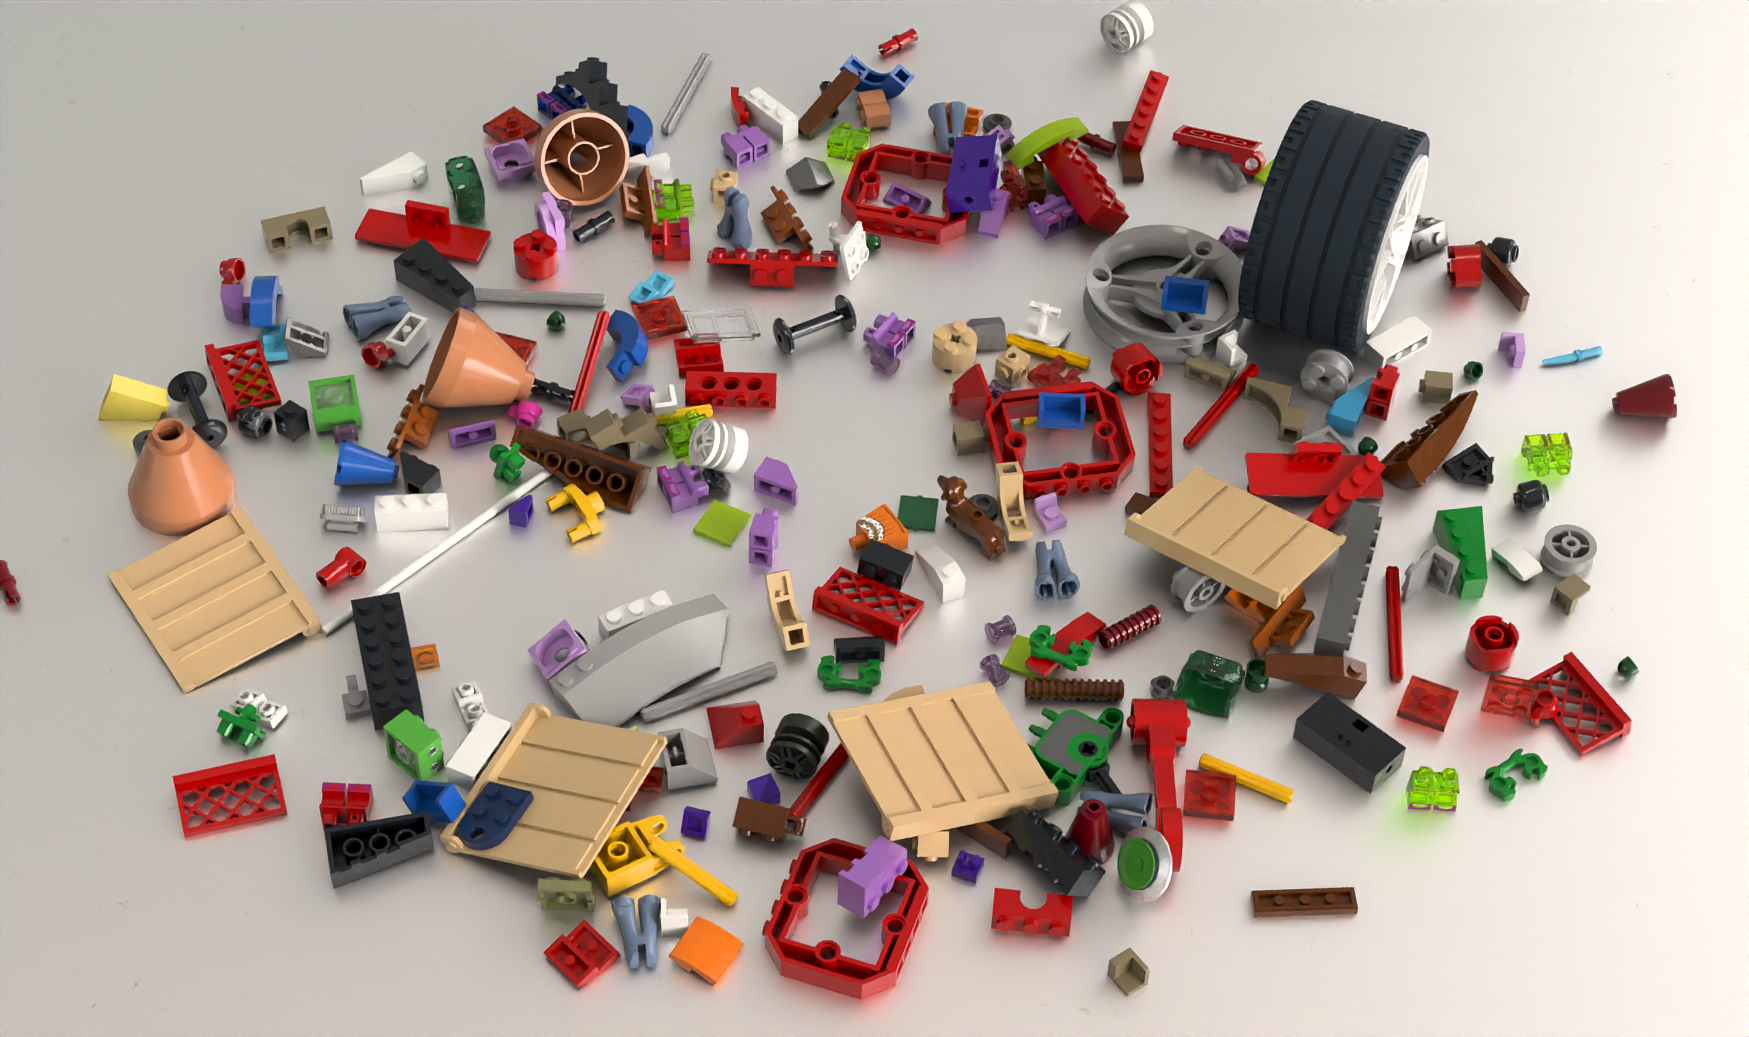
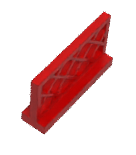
M259 340L215 349L214 344L204 345L206 362L228 422L236 421L237 414L250 405L260 409L282 405ZM256 348L253 356L244 353L246 350ZM228 354L234 355L231 360L221 357ZM239 358L248 361L245 365L236 363ZM253 363L262 366L258 371L250 368ZM231 368L239 370L236 376L228 373ZM245 373L253 375L250 381L242 378ZM261 378L267 380V383L263 386L257 384L256 381ZM237 383L245 385L242 391L233 387ZM251 388L259 391L256 396L247 392ZM265 393L274 396V398L267 400L261 397ZM242 398L251 401L249 404L239 406Z
M842 567L835 571L823 587L818 586L814 590L812 610L874 636H881L882 639L884 638V640L895 645L901 641L904 630L924 607V601ZM842 576L850 581L840 583L839 578ZM866 586L871 588V590L861 591L859 587ZM854 588L855 592L845 594L843 590ZM838 590L839 594L834 593L832 591ZM888 595L893 599L882 600L881 596ZM875 597L877 601L866 602L865 598ZM854 599H859L861 603H858V602L853 601V600H854ZM909 604L914 606V608L903 609L902 605ZM896 606L898 610L887 611L886 607ZM874 608H880L882 612L877 611ZM895 617H902L903 621L896 619Z
M1573 652L1564 655L1562 662L1523 682L1522 687L1532 699L1537 693L1532 686L1536 684L1548 685L1547 689L1549 690L1551 686L1565 688L1564 696L1556 695L1558 701L1563 702L1562 709L1550 720L1581 756L1619 735L1623 738L1630 734L1631 718ZM1561 670L1567 676V682L1552 680L1553 675ZM1568 689L1579 690L1582 693V699L1567 697ZM1565 704L1580 705L1579 713L1564 711ZM1583 706L1594 707L1597 710V716L1582 714ZM1563 717L1578 719L1577 726H1565L1562 722ZM1580 721L1595 722L1594 731L1579 728ZM1598 723L1608 724L1613 730L1608 733L1597 731ZM1578 734L1593 737L1592 742L1583 746L1577 740Z
M275 754L172 776L184 837L287 815ZM274 776L275 783L269 790L259 785L263 778ZM246 783L250 785V788L244 795H241L233 790L237 784ZM219 788L225 791L218 801L208 796L212 789ZM255 789L266 794L259 804L249 799V796ZM195 794L199 798L191 807L183 802L182 796ZM229 795L240 799L234 809L223 804ZM272 797L280 802L281 808L269 810L263 806ZM204 800L214 805L208 815L197 810ZM244 803L255 808L250 815L244 816L238 813ZM219 808L229 813L228 817L223 821H217L212 818ZM193 814L204 819L199 826L188 828L187 822Z

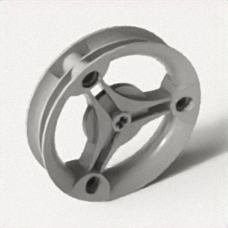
M1146 225L1124 230L1101 243L1088 261L1085 277L1086 287L1083 295V311L1086 321L1095 335L1114 350L1124 348L1133 343L1142 342L1160 363L1164 365L1185 364L1188 357L1194 358L1195 355L1205 359L1216 354L1218 337L1232 330H1236L1239 333L1243 317L1238 307V292L1242 263L1224 244L1209 235L1193 229L1174 225ZM1163 256L1183 260L1169 269H1154L1139 276H1121L1111 273L1117 266L1143 257ZM1165 275L1192 279L1203 277L1220 280L1228 295L1226 310L1216 321L1197 320L1193 313L1161 310ZM1108 300H1115L1136 305L1142 312L1164 320L1175 333L1152 331L1133 325L1115 314L1107 305Z

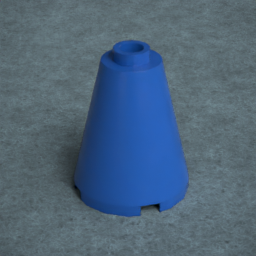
M342 439L334 485L392 483V479L398 478L399 466L395 465L396 460Z

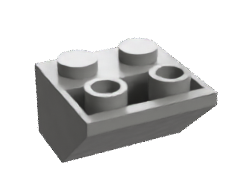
M684 728L658 732V735L666 736L668 741L660 754L668 790L718 781L708 739Z

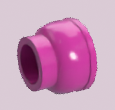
M521 401L518 403V406H510L507 418L516 420L519 425L532 428L534 423L539 421L542 415V408L533 402Z

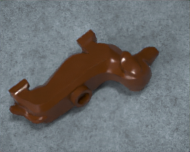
M940 475L937 478V482L943 490L941 500L947 501L946 512L949 515L946 517L945 522L952 528L957 525L960 530L978 539L984 547L981 550V554L989 561L994 559L995 556L1000 557L1007 549L1004 544L1003 530L964 496L967 484L962 478L956 476L947 478Z

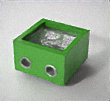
M354 375L308 381L316 432L362 426Z
M405 709L383 726L388 758L413 779L428 781L444 768V753L441 746L442 738L435 729H430L426 726L418 715H413Z

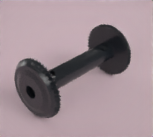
M838 295L835 298V311L790 328L783 319H775L773 334L780 350L787 355H792L795 351V339L837 323H841L848 332L854 331L857 325V318L851 302L845 296Z
M187 371L180 373L170 381L167 389L168 395L177 402L187 403L196 424L192 429L214 449L226 439L228 429L222 421L208 419L199 398L207 389V380L199 372Z

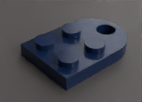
M489 781L460 822L459 834L464 844L474 850H487L502 843L533 801L532 792ZM484 834L482 837L474 839L475 836Z

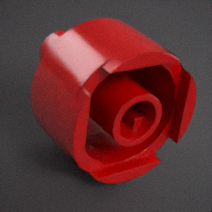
M535 229L532 233H527L514 240L515 270L520 277L529 280V277L536 278V281H542L556 273L558 252L557 243L553 237L545 234L543 230Z
M1480 245L1448 246V259L1451 260L1447 262V275H1452L1449 276L1450 289L1480 287L1482 285Z
M1142 342L1133 343L1114 351L1110 373L1123 389L1130 394L1141 395L1153 388L1151 384L1155 380L1159 381L1161 378L1162 364Z
M1487 615L1478 618L1470 628L1465 646L1466 656L1473 664L1474 669L1480 672L1508 669L1513 661L1518 644V631L1511 622L1507 624L1499 616Z

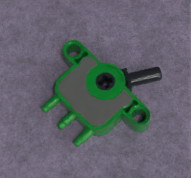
M1110 707L1105 709L1098 719L1095 720L1077 710H1065L1058 714L1044 708L1041 714L1053 723L1047 730L1033 724L1030 725L1029 731L1039 737L1040 740L1035 747L1028 743L1027 745L1047 777L1052 780L1051 783H1054L1059 792L1054 805L1059 807L1069 805L1085 785V781L1089 783L1095 781L1102 792L1122 794L1109 776L1110 765L1107 761L1109 751L1122 734L1123 712L1118 708Z

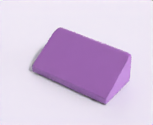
M894 181L883 198L884 201L894 206H908L912 209L913 213L922 214L932 203L929 198Z
M494 420L450 429L448 432L451 448L496 438Z

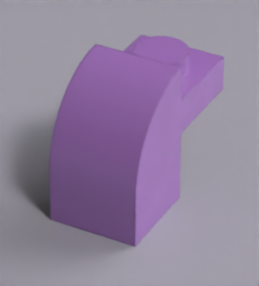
M221 285L220 297L225 318L234 324L245 325V319H250V296H245L244 285Z

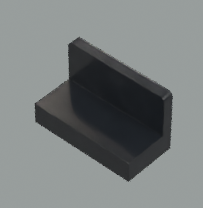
M881 636L835 638L834 652L836 664L839 661L841 664L866 663L868 659L883 662L885 657L884 638L882 639Z

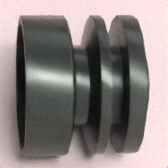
M801 713L785 715L781 719L776 729L775 737L772 739L770 747L766 752V760L771 768L784 777L794 780L812 778L829 742V733L821 722L811 716Z

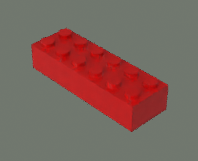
M1065 138L1037 153L1087 225L1114 235L1129 218V215L1124 210L1126 208L1125 205L1117 200L1115 191L1107 186V180L1096 170L1097 166L1088 159V153L1078 145V139L1070 142L1068 138Z

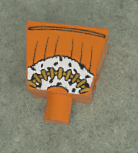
M882 504L856 522V536L849 538V545L853 551L866 548L869 540L873 539L898 550L908 548L909 532L886 504Z

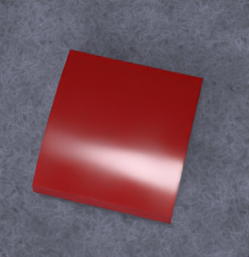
M718 335L674 339L679 376L686 375V371L724 372Z
M583 920L567 937L562 934L543 952L578 987L593 980L621 956L586 920Z

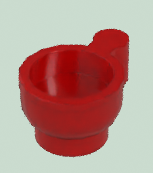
M230 258L220 263L219 273L224 278L221 285H236L237 282L243 280L246 272L243 259Z
M378 341L365 345L361 350V355L369 367L378 368L385 361L393 357L395 352L392 348L387 349L385 343Z
M1541 689L1534 695L1531 702L1530 724L1537 726L1541 719H1550L1558 713L1559 701L1553 691Z

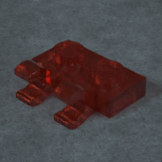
M1011 160L1004 161L1003 171L1000 173L1004 184L999 189L1010 191L1012 198L1009 199L1008 208L1011 212H1014L1016 205H1019L1020 209L1023 210L1027 202L1028 186Z
M1059 354L1054 357L1050 365L1043 362L1028 372L1027 379L1038 388L1080 383L1081 379L1078 375L1082 371L1077 367H1073L1065 377L1061 376L1059 373L1066 369L1062 365L1066 359Z

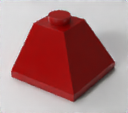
M979 363L971 367L952 384L949 402L951 407H955L958 416L970 421L980 420L981 426L984 427L985 412L991 406L992 394Z
M755 700L706 708L715 749L764 742V722L760 705Z

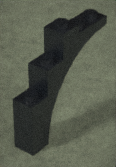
M588 57L586 61L579 62L575 72L566 71L564 75L556 76V85L577 89L586 99L590 110L600 112L613 120L621 128L627 139L628 106L620 105V102L617 101L618 84L610 83V80L607 79L606 62H601L596 57Z

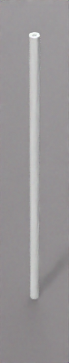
M543 469L363 598L387 593L552 474ZM352 606L320 628L322 633L327 636L352 618Z

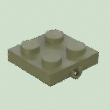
M552 876L538 879L536 901H540L542 909L594 912L596 897L593 894L590 881L583 878L561 880L558 877Z

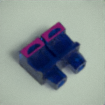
M556 84L552 92L547 94L542 91L537 94L538 111L551 119V121L567 111L587 108V101L582 95L574 98L575 91L569 85L561 88Z

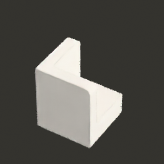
M1236 330L1218 337L1215 357L1229 368H1233L1247 360V354L1236 344L1238 336Z
M673 384L668 385V390L650 392L649 397L654 417L676 413L677 401Z
M661 898L662 937H680L688 929V908L667 909L666 898Z

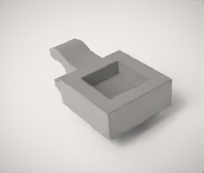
M356 674L346 676L349 693L341 694L346 720L370 716L367 691H359Z

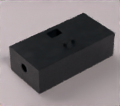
M1329 692L1324 694L1296 719L1293 738L1370 794L1402 766L1406 747Z

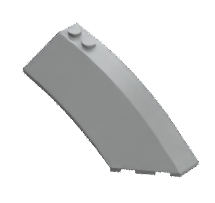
M714 594L670 606L649 615L610 636L551 678L549 682L553 692L577 720L619 727L637 712L678 686L717 667L721 668L722 648H724L725 626L729 610Z

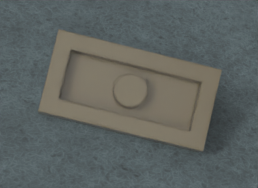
M1197 355L1194 358L1188 357L1185 362L1184 377L1223 392L1228 388L1236 374L1234 369Z

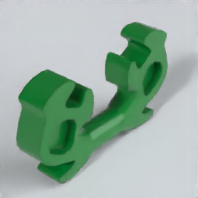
M1038 625L1037 629L1030 634L1029 645L1031 646V656L1052 660L1062 664L1071 671H1077L1078 666H1085L1090 662L1093 644L1088 640L1082 639L1081 646H1077L1075 641L1071 642L1069 654L1064 655L1049 649L1055 643V634L1050 635L1051 627Z
M823 656L817 668V677L823 682V689L847 688L856 689L863 693H872L873 686L881 682V663L874 659H868L867 667H864L862 663L858 667L859 679H845L838 677L841 675V662L839 661L837 664H834V656Z
M1518 749L1500 765L1487 769L1484 779L1491 778L1488 787L1489 792L1501 798L1502 801H1510L1515 797L1517 782L1512 777H1503V774L1513 767H1522L1521 774L1528 780L1531 779L1532 774H1537V780H1542L1546 775L1548 766L1543 763L1539 755L1535 753L1521 755L1523 749Z

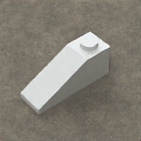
M410 151L361 177V193L363 196L412 189L428 180L427 164Z
M937 544L915 550V555L942 604L964 597L966 578L952 557Z

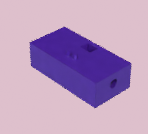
M998 135L956 137L946 189L950 213L993 209L1002 157Z

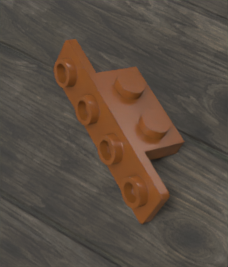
M644 166L637 178V186L622 182L619 191L623 217L643 222L644 235L649 237L651 225H658V218L656 216V204L654 203V189H652L651 183L652 175H650L649 166Z
M774 185L771 186L770 189L777 201L763 210L761 215L774 238L781 244L794 233H797L803 244L809 250H813L814 247L810 242L813 239L806 229H802L805 226L798 216L795 217L794 214L797 211L790 202L787 203L788 196L782 189L778 191Z
M420 384L416 390L412 389L406 398V401L409 403L404 406L400 413L402 421H399L393 431L396 434L395 438L392 437L386 448L389 450L387 457L391 459L400 450L404 439L421 449L427 444L439 412L419 401L425 387L423 384Z
M1301 584L1285 601H1282V604L1276 610L1272 611L1250 639L1249 644L1255 659H1262L1271 646L1292 648L1315 619L1312 610L1301 609L1306 602Z

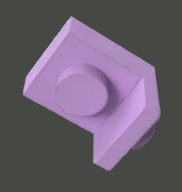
M997 125L986 134L998 135L1001 150L1007 145L1011 148L1015 146L1013 142L1015 137L1008 128L1004 130L1000 125Z
M1227 226L1218 241L1230 250L1233 247L1246 250L1250 232Z
M1502 332L1498 350L1508 351V357L1512 358L1513 367L1522 368L1526 352L1524 333Z
M634 383L620 398L623 404L639 406L646 413H651L652 408L649 394L650 392H655L652 385Z
M1055 493L1042 495L1034 500L1033 515L1045 533L1067 527V519L1056 505L1057 495Z

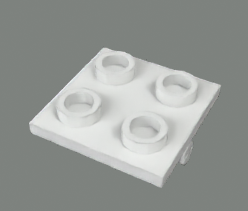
M857 221L848 235L838 232L837 223L831 222L828 224L830 231L828 235L829 241L832 242L834 251L841 252L846 280L851 282L869 256V249L865 242V231H863L862 222Z
M1031 300L1029 310L1040 312L1041 318L1029 316L1017 329L1016 334L1022 335L1027 340L1036 339L1042 341L1047 346H1059L1070 333L1071 328L1047 321V315L1059 318L1061 309L1049 306V303L1046 302L1041 304Z

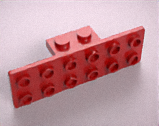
M407 200L405 204L406 215L368 209L355 233V240L408 250L424 237L444 257L477 263L488 243L491 232L450 224L448 207Z
M715 247L709 251L707 263L750 264V286L794 287V266L838 267V254H834V251L824 250L821 251V254L812 253L811 250H800L799 253H791V250L779 249L778 252H769V249H756V252H748L746 248H735L734 251H726V248Z
M1309 441L1297 443L1290 454L1246 453L1245 462L1250 494L1255 496L1326 498L1365 456L1341 455V444H1333L1332 442L1310 443ZM1381 474L1359 498H1383Z

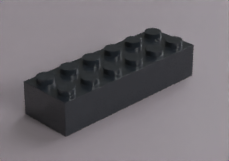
M395 592L351 600L375 731L383 729L384 725L405 709L413 715H418L424 722L422 701L400 593Z

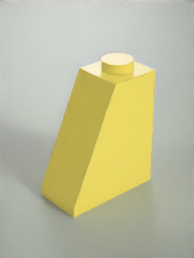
M114 374L103 398L98 419L102 421H158L161 413H166L170 400L166 399L168 390Z

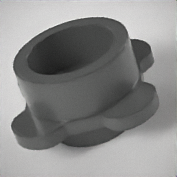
M1165 675L1151 680L1150 684L1153 686L1151 691L1152 697L1174 698V680Z

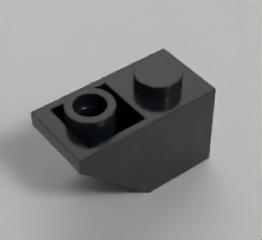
M404 451L400 453L402 474L407 494H431L441 486L440 469L420 460L415 455H410Z

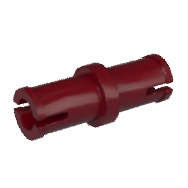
M1087 133L1077 138L1080 143L1090 146V149H1097L1110 156L1116 150V143L1101 138L1099 134Z
M0 560V590L4 596L5 603L13 606L17 604L15 598L17 602L21 600L15 586L16 579L11 575L7 562Z

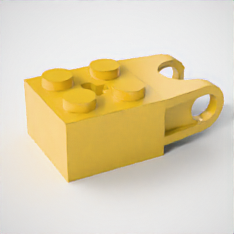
M655 815L633 823L627 821L614 827L589 867L608 897L640 883L670 866L669 863L648 848L651 841L656 836L659 837L668 827L664 816ZM681 841L666 842L684 854L685 846Z

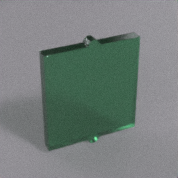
M901 495L897 518L906 529H911L914 532L918 530L935 532L939 499L926 498L918 495V497Z

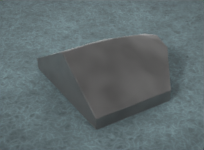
M809 157L803 158L786 170V175L794 192H799V189H812L827 184L833 185L835 181L826 162Z
M1001 317L970 319L966 323V326L973 329L977 335V353L1007 350L1005 323Z
M287 318L283 341L299 358L326 356L329 340L328 332L324 331L323 333L313 327Z

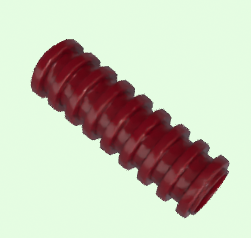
M1148 605L1146 608H1142L1141 611H1137L1135 614H1131L1129 617L1118 621L1117 624L1114 623L1111 627L1100 630L1098 633L1099 641L1105 649L1111 650L1113 647H1117L1119 644L1130 640L1131 637L1134 638L1137 634H1142L1143 631L1159 625L1162 620L1161 614L1154 605Z

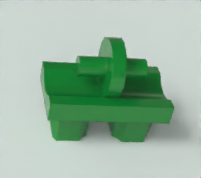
M517 442L512 445L511 450L501 444H496L490 449L489 457L493 462L497 463L493 474L497 480L504 476L510 483H513L521 476L522 471L520 468H522L526 460L519 454L521 446Z
M247 704L244 708L237 707L235 713L240 715L239 717L220 709L217 716L222 720L216 732L221 736L231 739L238 728L242 731L236 741L249 749L256 742L257 738L261 740L265 738L266 733L251 723L252 721L258 723L260 720V716L256 715V707L254 705Z

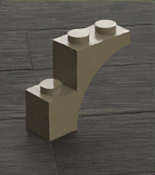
M1248 377L1244 399L1256 402L1272 414L1278 425V440L1294 443L1302 439L1309 411L1289 406L1292 387Z
M642 407L623 419H620L617 414L613 416L607 408L584 422L589 437L600 450L618 443L632 441L650 444L660 452L669 448L665 440L668 438L666 431L662 426L657 427L658 423L651 413L647 414Z
M581 408L557 418V430L560 437L580 444H595L589 437L584 424L591 417L587 416ZM622 442L609 446L624 453L630 460L639 457L638 447H640V442Z

